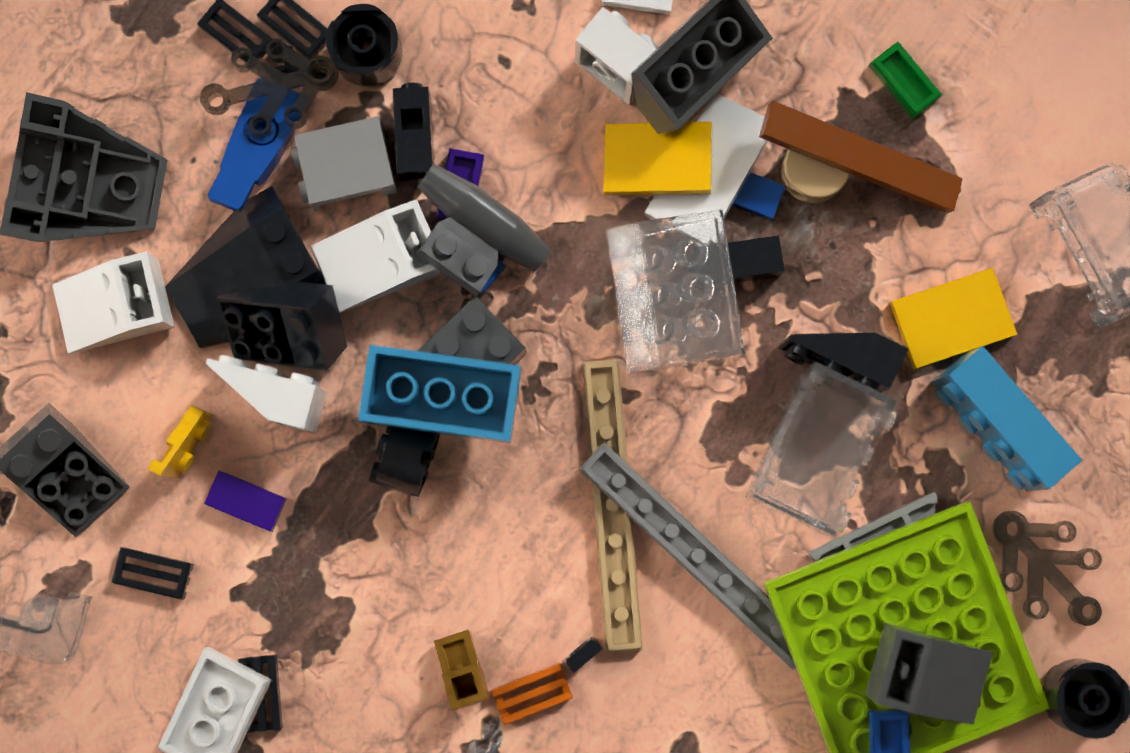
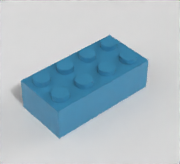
M369 345L358 420L366 424L511 444L521 366Z
M983 346L963 354L932 381V384L937 388L934 392L938 399L947 407L952 405L960 415L958 418L960 424L970 434L976 433L985 443L982 446L985 453L995 462L1000 461L1009 471L1006 474L1008 479L1018 489H1025V491L1049 490L1083 461Z

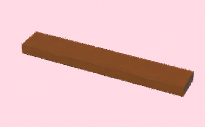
M776 101L768 104L759 138L945 213L955 210L963 178Z

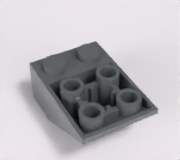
M50 403L46 404L0 446V471L75 537L130 487L85 436Z
M885 622L865 695L876 704L905 712L974 724L993 652Z

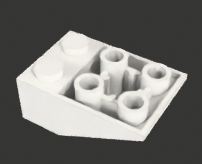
M417 199L385 210L311 246L326 285H333L339 313L436 277L441 272L416 254L431 232Z
M147 251L108 261L52 285L68 354L174 328L159 259Z
M220 355L219 361L207 358L206 364L267 420L316 434L327 395L326 391L318 387L319 381L297 373H292L290 379L284 378L285 373L278 371L276 368L256 364L255 370L249 369L250 364L225 355Z

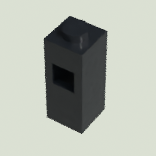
M411 82L402 84L401 88H393L396 171L400 181L422 180L430 167L435 164L430 90L428 86L423 87L420 83Z
M779 235L693 247L690 253L691 258H686L685 260L688 280L694 279L695 289L780 277L785 271Z

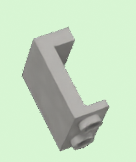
M378 116L294 135L296 147L291 148L292 158L296 169H302L304 181L299 182L300 194L303 202H309L314 211L322 210L321 205L380 191H382L384 196L398 193L383 126Z

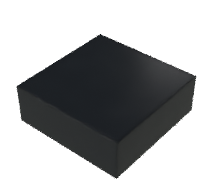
M589 637L566 657L565 663L575 673L599 653L602 647L594 637Z

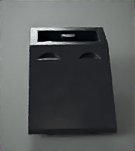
M297 282L224 294L216 298L234 358L327 371L348 347L333 285Z
M876 332L790 334L778 347L785 351L784 357L799 365H804L807 362L818 368L816 372L819 375L832 381L840 378L850 383V390L865 397H869L870 393L876 395L890 389L908 352V348Z

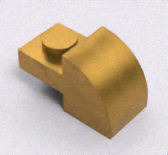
M469 629L434 640L451 710L456 711L489 700L484 672L480 666Z

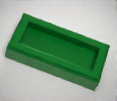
M898 41L868 65L912 119L942 96V93Z

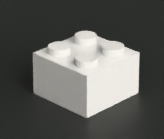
M602 7L575 39V63L630 105L635 99L631 72L650 56L658 46L648 35L644 33L638 35L629 28V22L616 11L610 13Z

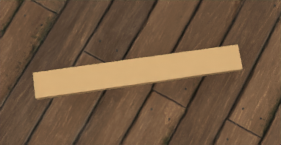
M619 359L583 362L590 456L605 442L627 463ZM592 482L606 652L643 650L632 519Z

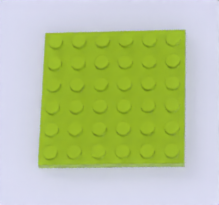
M963 502L763 582L829 753H870L869 710L894 709L876 704L865 695L885 622L993 652L974 724L909 713L910 753H943L1049 710L1048 701L971 502Z

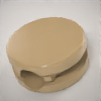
M789 149L781 165V178L784 186H786L785 188L793 197L805 203L816 204L830 200L842 189L849 177V173Z

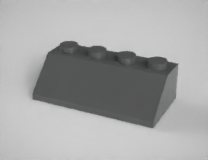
M708 0L631 72L636 105L657 134L679 130L773 39L746 0Z

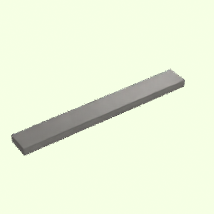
M603 442L579 470L790 668L794 669V661L768 595Z

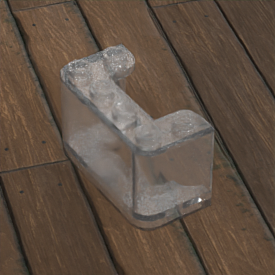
M813 363L805 369L750 483L745 498L823 536H835L837 531L842 533L851 516V513L846 511L848 504L845 502V498L850 500L856 492L859 480L855 477L860 466L866 467L873 455L874 447L870 446L873 438L881 434L883 430L889 432L898 414V412L893 410L897 400L822 364Z

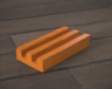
M560 662L491 689L504 725L573 698ZM554 673L558 677L555 681L507 700L503 699V693ZM559 687L562 688L563 693L510 714L507 710L508 707Z

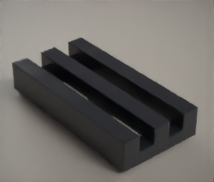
M216 0L197 23L200 29L253 70L258 65L257 61L260 58L263 59L267 54L266 49L273 47L275 44L273 38L223 0ZM220 9L262 42L256 45L217 14ZM213 20L253 51V53L249 56L208 23Z
M269 0L256 15L261 22L311 62L316 58V53L318 51L321 52L325 48L324 44L326 43L328 28L293 0ZM281 1L321 35L318 38L314 37L276 5ZM270 12L275 14L312 45L307 48L269 17L268 14Z
M120 547L111 583L183 600L186 597L187 592L185 590L187 585H189L190 571L193 570L194 563ZM131 557L182 570L180 575L126 563V559ZM123 570L178 583L177 590L122 577Z
M277 654L239 658V663L248 668L249 665H253L254 671L262 675V664L268 663L269 679H271L272 722H267L264 695L257 710L258 723L252 721L247 733L281 730L283 722Z

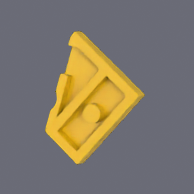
M191 405L178 426L166 440L169 448L162 461L159 462L153 459L147 469L159 476L179 478L181 474H186L195 458L192 454L198 441L203 442L210 432L212 423L209 420L212 414Z

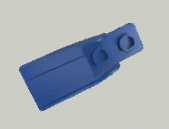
M263 78L256 80L228 142L220 165L221 170L208 192V198L211 202L236 212H240L243 209L255 184L258 186L263 185L278 165L309 103L306 95Z

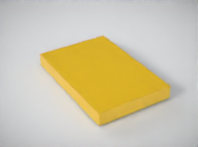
M712 121L686 122L679 130L657 134L650 123L605 124L603 185L605 196L711 194Z
M993 267L890 302L904 345L908 348L907 353L913 370L1017 335Z

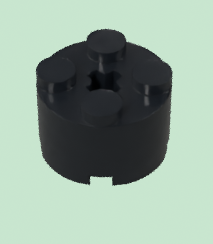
M370 4L351 5L342 10L341 14L334 21L332 20L328 26L326 33L327 49L336 69L344 80L359 86H375L394 78L402 60V44L395 23L381 9ZM365 42H370L366 49H362Z
M387 426L386 433L389 435L382 433L375 454L379 455L380 462L375 461L369 476V482L419 497L429 473L427 471L431 460L434 458L440 434Z
M1070 659L1051 667L1043 687L1049 710L1046 711L1049 718L1063 729L1086 738L1100 739L1115 733V730L1129 718L1130 688L1126 681L1112 667L1086 659ZM1090 693V699L1083 701L1084 696Z

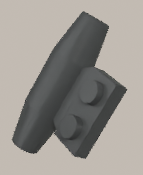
M433 164L417 186L447 218L435 225L416 254L474 296H477L482 291L498 266V254L534 272L548 256L551 248L521 217L474 183Z

